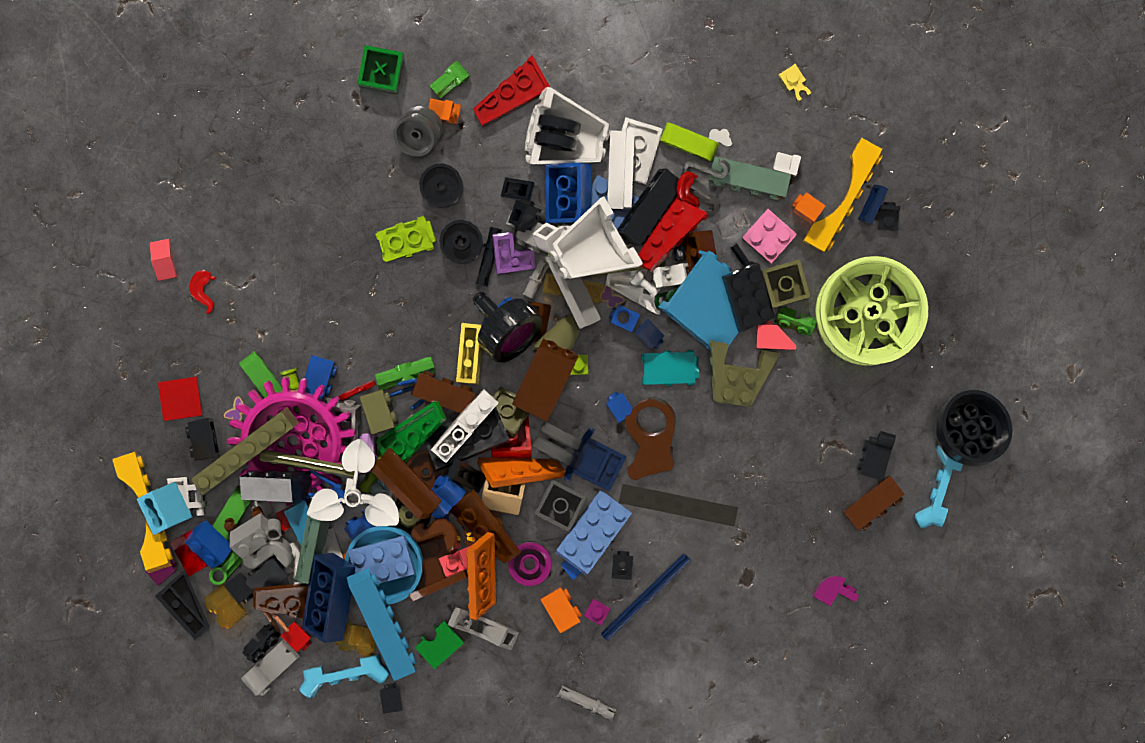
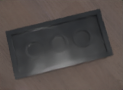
M495 407L446 463L431 449L453 422L439 427L425 443L435 469L439 471L451 466L455 459L464 461L506 444L510 440L497 407Z

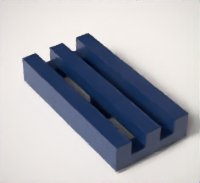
M881 185L873 186L858 220L868 224L873 223L888 188Z

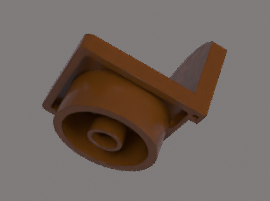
M444 538L423 545L417 543L423 555L424 571L418 587L409 594L410 599L415 601L468 577L466 570L447 577L444 576L438 558L450 554Z

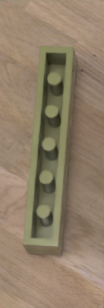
M286 407L196 474L191 481L202 495L295 427L299 422L288 407Z

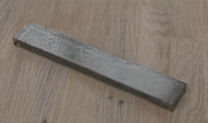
M622 484L619 499L621 504L729 526L735 525L738 507L627 484Z

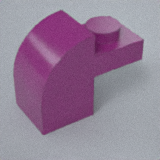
M841 576L824 578L812 595L829 606L832 605L838 593L854 602L859 597L856 594L857 589L848 584L845 587L843 586L846 579Z

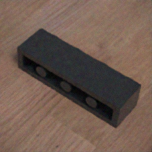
M667 168L659 169L618 227L619 235L633 246L643 245L648 240V234L651 229H654L659 223L660 216L669 209L672 199L678 196L676 190L679 178Z

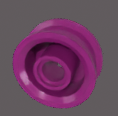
M534 542L518 545L517 547L521 551L520 554L508 561L510 575L521 585L535 586L542 583L548 577L551 570V557L548 551L540 544ZM529 558L533 559L536 564L531 570L526 569L524 566V561Z

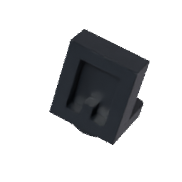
M884 202V205L880 206L878 230L898 231L900 206H896L895 202Z

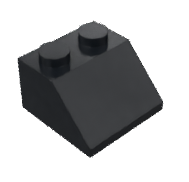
M213 418L188 422V427H185L187 438H191L192 446H189L191 458H195V461L220 457Z

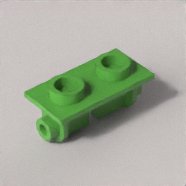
M786 306L779 308L774 323H777L782 328L793 329L801 335L811 336L817 322L814 317L800 313L798 319L795 317L796 310Z

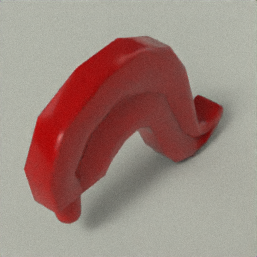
M687 171L681 175L678 181L677 195L680 200L698 208L699 199L690 193V188L694 183V179L698 178V175Z
M202 270L197 271L191 278L189 290L194 299L207 306L208 310L206 313L210 314L214 309V302L204 293L203 289L209 283V280H215L216 278L211 276L210 272Z
M374 380L366 382L338 397L340 401L374 387L376 383Z

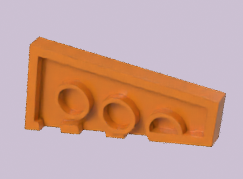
M478 457L477 462L492 488L562 478L565 474V470L560 462L554 459Z

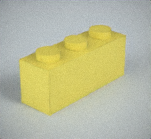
M461 324L456 382L479 385L482 348L477 339L482 325Z

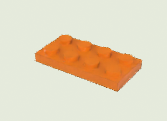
M489 532L470 546L466 552V557L468 558V610L470 619L473 620L479 619L496 604L494 534Z

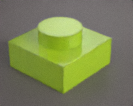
M578 355L579 357L570 375L588 374V355Z

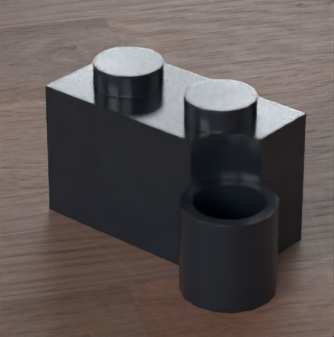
M880 431L878 438L869 436L868 440H864L862 451H865L864 457L859 459L857 465L860 475L884 480L896 435Z

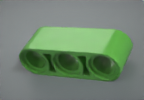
M255 351L239 362L264 398L268 396L264 389V383L268 380L273 384L275 392L282 391L281 384Z
M239 485L231 494L213 525L226 540L230 539V534L224 528L225 520L233 518L237 527L252 500H241Z

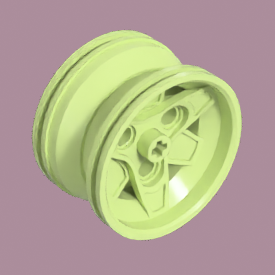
M863 257L839 268L826 280L816 301V324L824 343L838 357L857 365H879L904 356L917 344L927 324L928 301L919 279L906 266L886 257ZM862 275H872L866 286L855 278ZM891 282L900 289L903 296L890 295ZM874 288H880L883 291L881 298L874 297ZM840 292L846 303L834 308L835 300ZM873 308L872 311L875 312V314L870 316V312L867 311V309ZM848 310L856 312L857 317L854 321L847 318ZM907 316L904 329L900 333L895 320ZM881 321L888 323L889 329L887 332H882L879 329ZM838 328H851L849 341L843 337ZM874 338L885 345L882 348L868 349Z

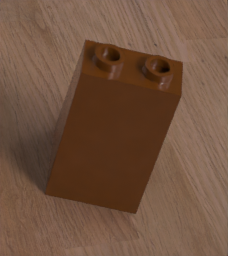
M543 339L512 405L548 422L579 356L570 349H563L557 346L551 340Z

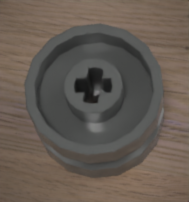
M412 107L397 122L394 128V140L404 153L416 157L423 156L430 152L439 141L443 133V124L440 117L428 107Z
M544 421L540 431L550 438L547 441L542 437H536L532 446L543 451L542 454L570 465L574 455L565 450V447L578 450L582 440Z

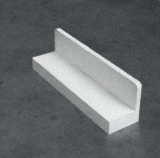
M635 129L610 131L607 202L611 209L631 210Z

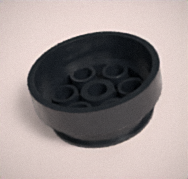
M980 390L963 391L947 401L938 414L936 424L938 443L942 451L955 462L967 466H983L999 458L1010 445L1013 432L1010 415L1005 406L996 397ZM966 410L970 412L971 417L966 414ZM950 418L955 421V425L951 423ZM982 421L986 423L987 428L982 425ZM966 429L971 432V436L967 434ZM950 437L954 438L955 444L950 440ZM982 440L986 442L987 447L983 445ZM966 448H968L971 451V455L968 454Z

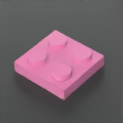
M767 209L742 239L771 264L797 234L772 211Z

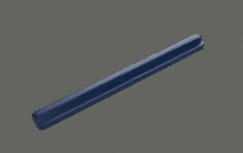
M686 554L681 555L601 633L603 638L609 641L691 562L690 558Z

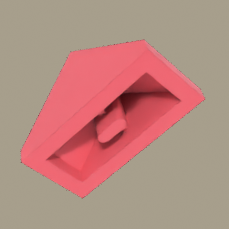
M170 239L150 242L151 262L157 280L161 281L177 277Z

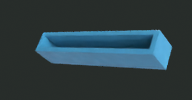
M369 568L347 577L349 588L393 680L396 681L416 672L414 664L417 663L413 653H409L407 650L409 644L406 638H401V627L398 621H393L394 612L390 605L386 606L385 604L387 598L383 589L379 591L377 587L380 583L376 574H371Z

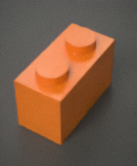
M807 192L804 195H798L792 204L795 207L793 212L810 224L815 222L826 206Z
M561 587L540 599L559 633L581 622L579 617L582 616L577 606L572 607L569 601L572 597L568 590H563Z

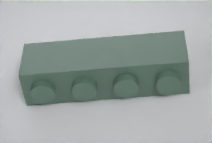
M714 156L711 169L724 172V168L718 162L724 158ZM725 159L731 167L729 174L724 178H717L711 174L708 181H711L713 186L723 187L728 185L734 191L750 190L752 195L762 196V194L770 195L769 199L781 201V198H786L791 174Z

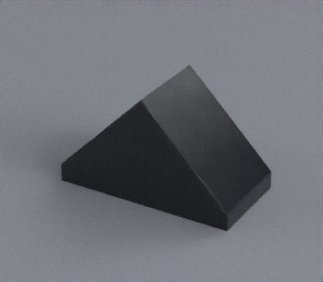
M505 177L501 197L530 203L535 183Z

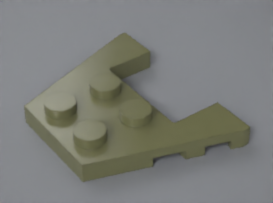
M710 340L709 347L712 354L710 364H712L713 375L711 376L713 400L751 407L780 353L761 349L756 369L726 364L724 362L729 344Z

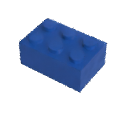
M545 164V223L574 224L591 208V164Z

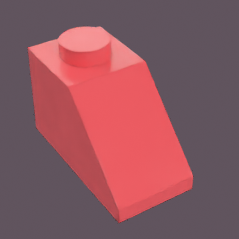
M767 321L756 326V349L796 350V345L778 325H773V321Z

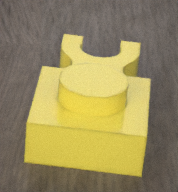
M796 64L779 74L788 91L794 89L798 102L802 100L799 95L800 91H805L807 96L811 94L810 90L803 86L802 83L806 80Z

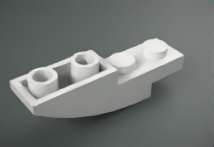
M483 389L450 425L431 450L446 463L499 402Z

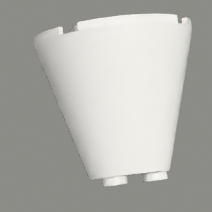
M546 87L539 96L541 102L535 105L530 118L525 142V151L529 152V155L525 157L527 163L601 162L606 152V149L603 148L604 140L607 141L610 135L609 123L556 90ZM539 115L557 116L579 122L581 124L579 135L570 136L578 141L576 151H558L533 143L536 132L546 131L537 126Z
M604 196L552 244V251L549 254L554 263L557 262L560 267L559 272L563 279L636 268L643 264L634 247L628 249L611 221L613 211Z

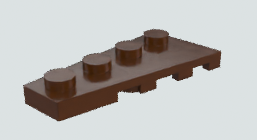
M474 489L465 494L448 512V514L451 512L457 518L456 521L461 526L465 525L472 531L471 535L476 539H480L487 532L493 533L495 556L503 563L520 554L521 551Z

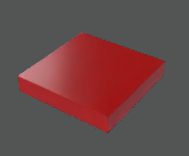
M197 377L158 382L163 421L203 416Z

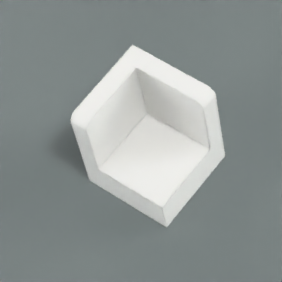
M778 152L773 170L788 173L795 177L801 156H791Z

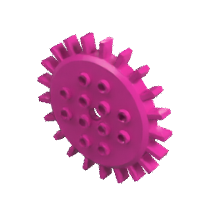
M283 377L281 381L282 391L275 392L273 384L268 380L264 383V389L268 394L267 397L262 399L258 392L252 389L248 395L256 405L252 409L241 402L236 406V409L247 417L244 422L237 419H232L229 422V426L242 430L241 437L233 436L227 440V444L237 445L269 421V415L275 416L286 407H288L299 423L264 450L312 459L318 458L319 460L342 464L340 459L347 447L343 445V438H350L356 434V429L342 430L339 423L345 421L351 415L349 411L343 412L338 416L332 411V407L338 404L340 398L336 396L328 404L322 401L320 396L325 389V386L322 384L315 390L314 395L307 393V378L301 379L298 390H291L289 377ZM294 406H298L300 412H295ZM316 415L318 420L313 421L311 416ZM304 432H308L310 438H305ZM290 435L298 438L297 445H291L288 442ZM278 441H283L284 447H280ZM321 441H326L327 447L322 446ZM296 450H301L302 455H297ZM259 453L246 462L248 468L244 469L238 477L247 474L249 470L278 472L288 471L290 466L261 461ZM293 467L294 471H309L307 469ZM318 472L336 484L341 485L343 483L334 474ZM311 473L312 489L316 488L317 491L326 489L323 485L324 481ZM303 499L307 505L310 504L311 500ZM286 502V506H291L293 502Z

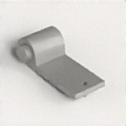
M283 639L250 669L241 680L255 696L258 694L263 696L271 689L268 685L301 655Z

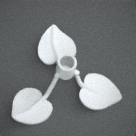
M356 439L351 442L342 455L343 468L349 472L355 471L352 488L346 492L345 498L338 499L337 493L332 489H321L312 498L307 511L308 516L321 521H332L339 518L344 512V507L340 502L346 503L350 507H356L360 503L370 504L365 509V517L370 524L374 526L398 524V508L390 496L378 493L373 497L372 501L362 500L361 492L356 489L358 471L366 473L375 464V455L372 449L362 439Z

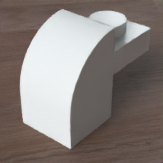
M545 223L533 233L537 247L549 253L552 251V244L571 226L563 223L557 228Z
M688 263L657 267L653 271V280L656 283V288L681 285L689 274Z

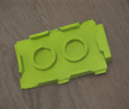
M421 216L417 218L418 220L404 224L401 222L394 227L377 232L376 237L381 246L383 261L388 262L404 256L407 258L417 252L433 250V243L437 242L431 221H426V217Z

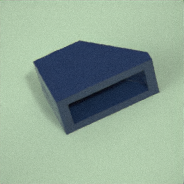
M649 318L634 332V335L650 350L653 347L657 349L664 342L662 338L665 335Z

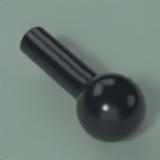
M737 243L730 246L743 265L742 268L755 263L748 260Z

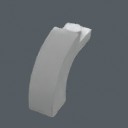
M455 607L448 623L453 628L471 633L508 650H512L519 632L484 616L477 620L470 619L469 610Z

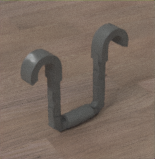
M725 159L718 161L719 165L724 168V172L690 160L685 163L681 175L690 171L689 167L691 166L717 178H724L729 174L731 167ZM690 188L692 195L714 205V209L709 208L706 211L709 215H714L719 211L721 204L716 197Z

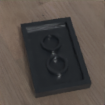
M753 263L722 276L738 332H744L775 318L759 263Z

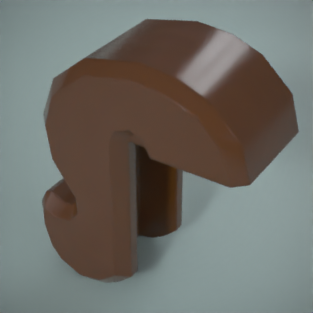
M446 519L432 521L428 527L420 522L413 526L411 530V537L420 545L444 538L447 550L451 555L455 554L460 547V534L456 526Z

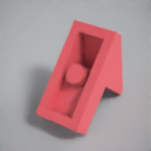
M469 547L461 549L453 555L448 554L438 558L445 577L468 568L466 552Z

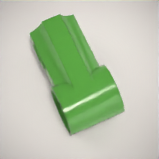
M457 60L430 87L442 99L454 87L464 83L470 77V74Z
M231 550L224 562L211 570L209 574L210 581L215 585L223 584L241 564L243 559ZM216 570L224 573L222 581L218 582L213 579V573Z

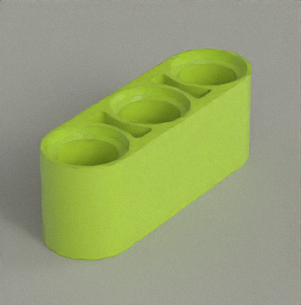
M669 122L666 123L660 141L710 162L713 161L719 143Z

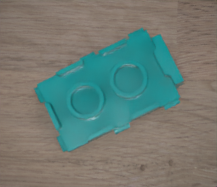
M687 350V352L664 351V353L642 354V361H644L642 384L644 385L665 384V386H672V384L686 383L694 385L695 378H699V357H695L693 350Z

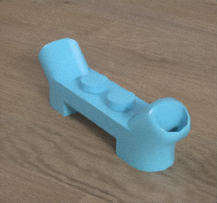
M940 445L936 447V451L944 465L942 470H938L936 476L938 484L936 489H932L930 495L932 500L931 506L915 514V520L922 529L932 524L942 528L948 512L947 508L941 507L952 471H961L963 465L950 459L942 451Z
M380 654L360 658L361 666L329 673H324L323 666L303 670L305 680L299 689L303 695L311 699L315 697L325 682H329V685L341 683V679L348 678L349 681L358 680L360 675L365 674L377 683L383 684L390 672L387 667L381 664Z

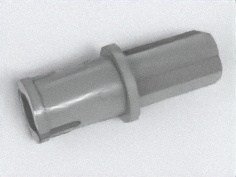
M539 261L532 277L529 276L530 281L523 295L534 300L540 285L543 284L542 281L549 268L548 263Z

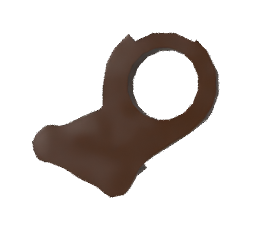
M650 397L641 400L632 409L631 414L625 416L627 431L640 445L634 462L628 467V475L631 479L638 480L647 475L670 471L674 466L671 443L676 415L672 407L660 398ZM646 407L660 409L666 417V428L658 433L645 431L638 422L639 411Z

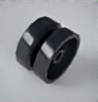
M539 115L537 126L546 131L536 132L533 143L553 150L575 152L578 141L570 136L579 135L581 124L557 116Z
M444 163L434 164L428 167L421 175L419 182L420 192L424 200L431 206L448 208L456 204L461 198L463 181L458 171L452 166ZM439 182L445 184V187L443 189L438 188L437 184Z
M456 220L447 224L442 230L439 239L440 248L445 257L457 264H467L474 261L480 255L483 247V238L478 227L466 220ZM460 239L465 240L464 246H460V244H458V241Z

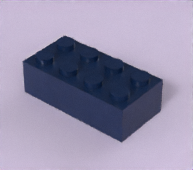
M334 553L314 554L302 623L303 630L324 643L344 640L352 595L347 577L355 574L356 566Z

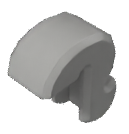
M282 537L276 541L267 539L266 545L243 558V564L247 568L255 569L275 555L288 568L292 560V547Z

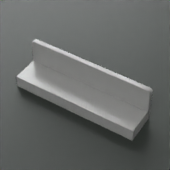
M550 256L545 257L579 329L581 330L599 321L601 318L581 277L563 279L557 262L554 263Z

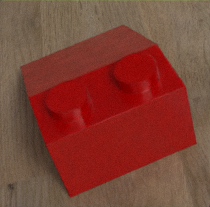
M527 417L515 437L507 434L510 442L491 449L492 458H531L529 417Z

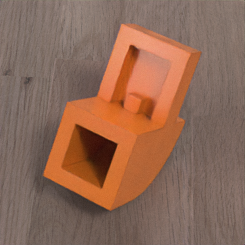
M430 98L428 108L440 117L442 123L457 124L461 105L449 100L441 101Z

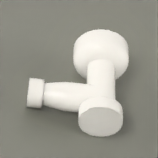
M639 270L630 282L635 286L641 285L654 298L660 288H656L653 277L648 282L644 279L645 274Z

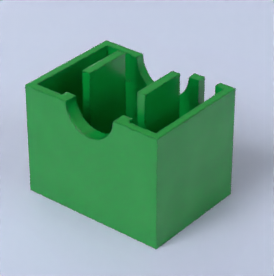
M446 620L439 626L433 625L437 633L434 640H427L422 635V641L415 647L434 670L465 642L454 628L448 625Z

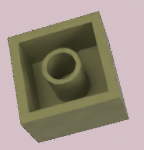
M800 259L762 270L772 309L811 297Z
M382 389L360 396L371 434L374 435L396 427L395 423H398V418L395 411L391 412L390 404L393 403L388 392L385 393V390Z

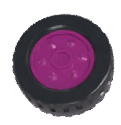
M479 292L473 297V304L477 305V308L487 317L478 333V343L495 362L504 363L516 358L534 342L540 333L543 325L542 317L525 299L516 298L498 307L484 292Z

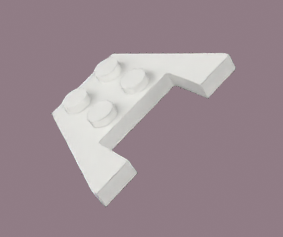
M644 244L640 246L626 245L628 249L634 247L637 254H639ZM643 269L641 271L645 274L644 279H646L647 270ZM639 270L610 273L607 275L606 286L649 311L660 315V310L655 307L654 298L644 294V288L641 285L635 286L630 282ZM663 297L659 298L660 304L662 303Z

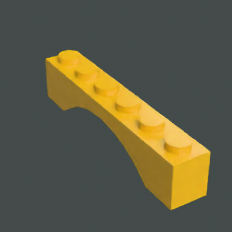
M863 138L859 140L850 156L852 178L845 199L832 214L811 225L803 240L804 243L822 253L826 249L828 251L831 249L835 242L832 239L835 232L840 233L844 226L842 222L844 216L849 217L854 208L851 205L855 198L859 199L864 190L861 188L864 181L868 183L873 174L870 171L874 164L878 165L883 156L880 154L881 148Z
M132 452L112 459L117 477L129 485L138 498L150 492L148 486L151 483L148 475H144L143 467H145L142 456ZM146 520V534L140 553L145 570L151 573L172 566L170 560L173 559L170 548H166L165 541H167L165 531L153 535Z

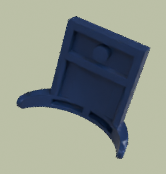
M589 428L580 439L582 442L578 450L573 452L574 458L571 464L567 465L564 480L569 482L572 474H575L610 491L627 456L591 439L595 429Z

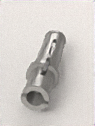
M563 685L557 696L591 711L593 715H600L610 721L616 712V709L600 703V700H593Z

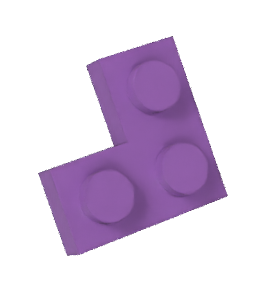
M512 232L492 234L497 274L536 269L534 251L528 248L514 250Z

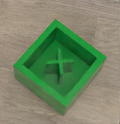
M364 45L358 86L398 93L404 53Z

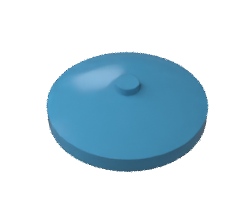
M374 526L356 536L348 550L403 535L406 536L416 573L377 585L379 591L383 589L387 601H385V604H394L407 598L418 587L424 571L423 555L417 542L404 530L394 526ZM347 550L345 560L351 563Z

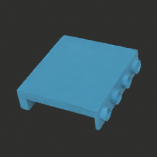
M700 250L698 253L702 257L669 302L662 301L659 308L711 350L709 347L710 340L725 342L730 345L739 332L722 276L732 273L730 272L731 267L717 261L718 257L713 252Z

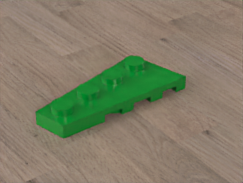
M437 401L432 402L376 439L382 456L388 448H391L406 463L446 420L440 403Z

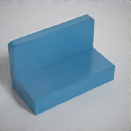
M299 499L294 501V506L285 510L284 514L299 544L302 545L309 508L305 500Z

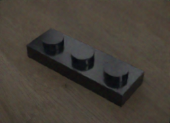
M455 459L451 464L447 477L471 490L474 489L477 493L480 492L486 480L482 472L458 459Z

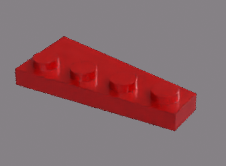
M533 55L521 67L519 66L509 78L501 82L498 88L490 92L473 108V111L482 127L539 97L546 87H550Z
M675 197L669 209L666 210L639 252L638 256L643 263L640 267L651 272L654 271L670 255L669 252L675 246L678 247L683 242V239L690 232L692 233L702 220L705 221L709 217L708 212Z

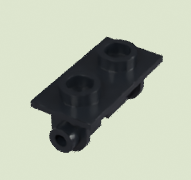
M270 624L264 625L256 634L260 641L257 642L252 638L243 648L244 651L242 653L247 657V660L253 663L260 661L264 657L265 652L277 643L281 633L275 631L274 627Z

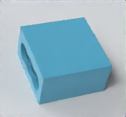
M176 482L151 491L137 499L153 535L192 518Z

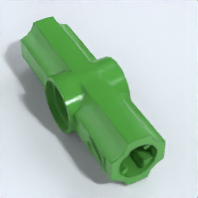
M430 356L412 363L400 364L395 366L394 369L375 374L379 389L385 390L398 385V382L417 378L418 373L423 374L424 370L430 373H436Z

